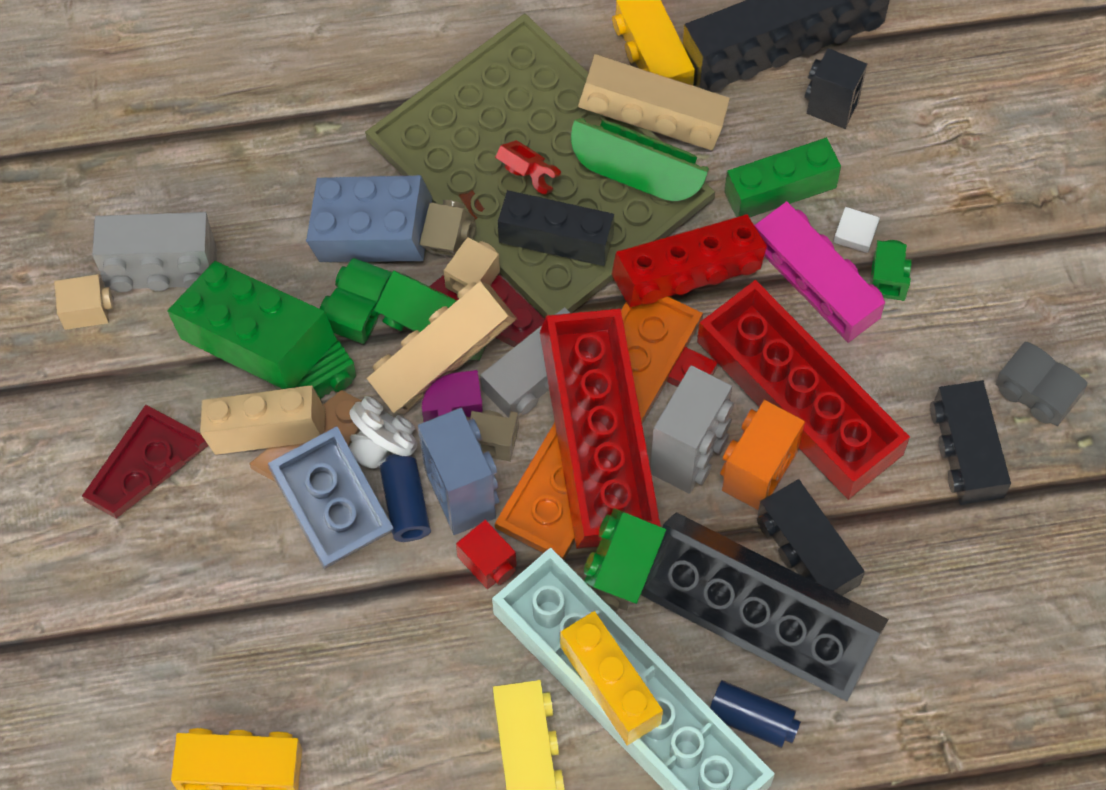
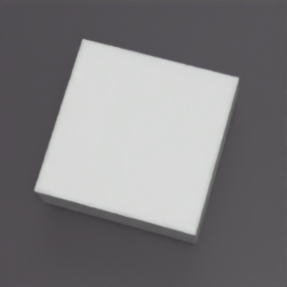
M845 207L833 243L868 253L880 217Z

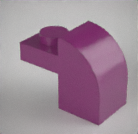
M478 371L451 373L432 383L422 401L423 422L461 407L467 417L471 416L472 411L482 413L483 406Z

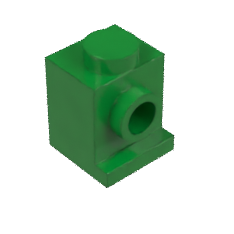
M877 240L872 261L870 284H873L880 290L883 298L905 301L910 286L912 259L905 258L907 244L898 240Z

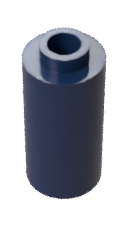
M391 454L379 466L388 515L393 526V539L399 542L422 539L431 533V527L417 460L409 456Z
M721 680L710 706V709L727 726L780 748L783 747L785 741L793 743L801 721L794 718L796 710Z

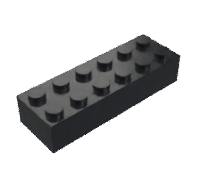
M745 0L685 23L683 46L695 69L693 86L710 92H717L730 83L741 79L748 80L757 75L758 72L771 67H781L788 63L789 60L799 56L812 55L822 47L833 43H843L851 36L863 31L870 32L876 30L885 23L890 0Z
M677 512L673 514L662 526V528L666 529V532L646 579L641 596L848 701L889 619Z

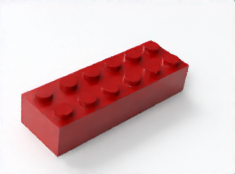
M754 280L699 322L697 339L699 345L718 362L721 368L759 407L766 400L805 421L799 449L848 500L904 455L910 436L757 280Z
M621 308L546 316L540 330V338L576 549L599 546L602 539L599 537L601 523L606 515L612 514L614 508L661 527Z

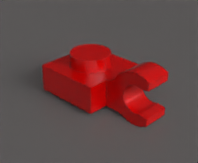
M517 140L501 145L495 156L496 159L505 164V168L509 172L518 176L530 175L534 188L541 194H548L554 189L545 182V174L552 178L559 177L561 171L556 166L546 164L544 157Z

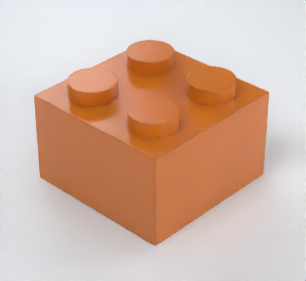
M766 400L762 402L758 411L751 409L742 424L741 430L744 432L739 442L733 439L724 453L722 460L726 462L720 472V475L724 477L722 491L759 510L760 501L774 493L799 449L805 421Z

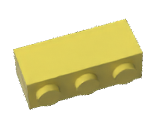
M541 680L494 686L493 695L506 790H564L562 770H554L552 756L559 755L556 731H548L546 717L553 716L550 692L542 693Z

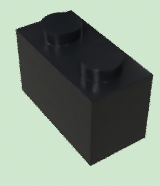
M827 48L822 60L815 59L808 75V79L811 81L804 97L809 100L807 114L846 129L860 100L867 63Z

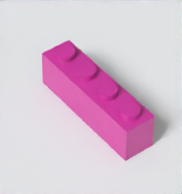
M786 201L754 225L767 245L764 257L847 343L881 319L885 301L880 290L873 284H868L859 275L856 266L850 260L843 259L834 250L830 239L824 234H819L810 225L807 216L801 210H795Z

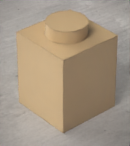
M467 237L444 269L445 287L458 294L465 286L472 282L477 284L481 281L491 285L500 272L499 254L490 244L483 241L478 243Z
M99 274L54 281L57 315L65 330L109 323L107 309H113L110 287L103 286Z

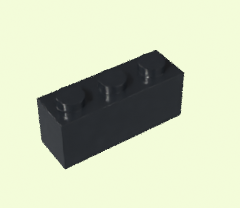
M507 190L498 218L499 243L601 266L606 264L614 235L613 213Z
M984 380L939 387L934 401L930 403V412L933 423H939L942 435L939 436V448L942 457L948 458L951 470L948 471V483L951 492H957L960 505L1005 498L1011 481Z
M800 479L760 501L757 523L764 535L768 538L772 536L780 547L778 548L779 555L788 568L794 567L798 574L842 596L861 585L865 573L864 569Z

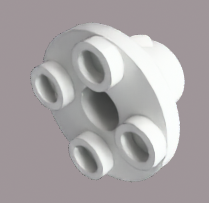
M365 396L362 402H356L349 412L352 421L360 429L358 434L350 436L352 443L349 445V448L356 461L364 467L375 469L385 462L386 457L391 455V452L400 456H411L417 448V442L412 435V432L415 430L413 424L399 415L394 418L383 411L384 408L378 401Z

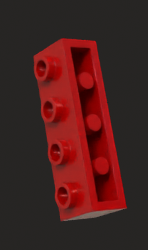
M748 214L617 251L615 253L612 277L630 308L641 304L648 305L661 298L675 294H686L695 288L709 284L716 285L726 279L739 275H750L760 270L767 245Z

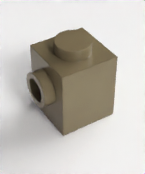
M443 200V204L429 203L419 245L432 254L453 257L467 237L472 240L474 239L476 232L475 217L464 209V204L456 201Z

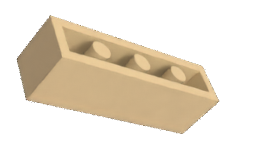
M594 54L578 107L713 151L723 127L730 98Z
M480 281L477 284L472 282L465 286L457 294L459 300L449 308L444 306L437 310L429 318L431 324L421 332L416 330L402 340V348L393 356L388 354L374 364L372 367L374 372L366 379L393 413L406 414L423 399L432 383L445 375L454 373L517 319L490 284Z

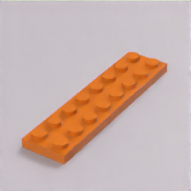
M670 297L658 299L652 304H641L631 308L626 302L621 309L642 424L665 386L668 376L681 353L688 346L699 327V322L703 319L702 312ZM554 422L497 518L495 529L542 553H545L551 547L565 560L575 542Z

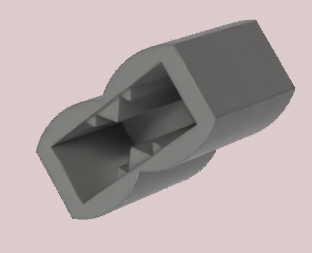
M1025 341L1000 371L996 385L999 387L1000 393L1009 401L1027 405L1031 409L1032 415L1040 422L1059 426L1084 394L1088 382L1074 370L1056 362L1039 347Z

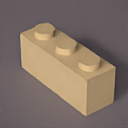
M312 385L202 400L200 433L215 455L303 444L324 433L325 407Z

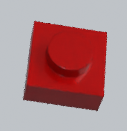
M685 347L669 374L667 382L678 387L691 365L713 376L718 362Z

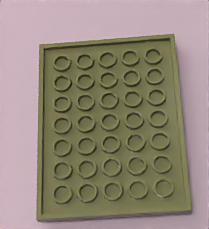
M524 13L365 131L366 139L403 176H422L432 196V203L443 204V200H452L465 205L464 209L475 217L476 232L473 240L478 243L479 241L486 242L499 254L500 273L546 318L548 315L557 314L564 307L570 313L574 312L614 280L612 269L617 251L666 238L715 198V191L704 182L699 191L685 200L668 201L586 168L576 157L571 144V130L576 119L584 118L586 123L600 126L601 121L605 120L656 140H661L650 130L579 108L578 105L588 72ZM517 140L544 157L546 164L556 166L561 171L559 177L552 178L547 174L544 176L545 182L554 188L553 191L548 194H541L534 188L530 175L518 176L509 172L505 168V164L495 158L500 146ZM507 190L613 213L614 235L605 266L499 243L498 218Z

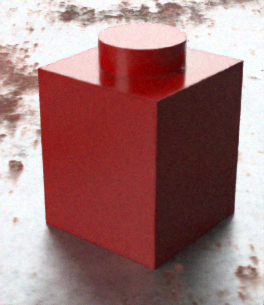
M486 519L456 543L457 557L487 590L495 583L498 585L503 584L514 574L515 567L517 566L516 552Z

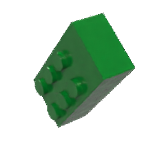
M214 261L167 310L182 340L281 389L294 388L337 341L325 311L217 261Z

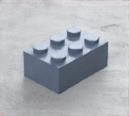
M421 175L317 178L306 242L319 262H350L352 258L364 262L423 261L425 248L419 244L429 203H432V196Z
M461 407L419 424L418 430L425 473L453 535L476 527L485 519L487 522L496 519L495 504L499 503V498L495 490L498 488V484L494 474L497 473V469L489 451L485 453L482 451L479 443L482 437L473 418L467 420Z
M337 426L268 463L272 476L323 569L393 531V526Z

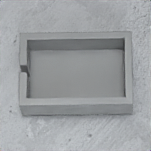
M206 212L95 216L92 255L98 270L101 271L100 275L105 287H110V290L128 292L132 289L149 288L154 291H163L171 287L189 288L214 261H217V246Z
M692 365L689 367L654 426L650 465L651 475L689 494L696 483L702 485L705 482L712 467L709 462L713 453L720 454L729 438L727 431L732 422L729 416L735 404L730 401L732 385Z

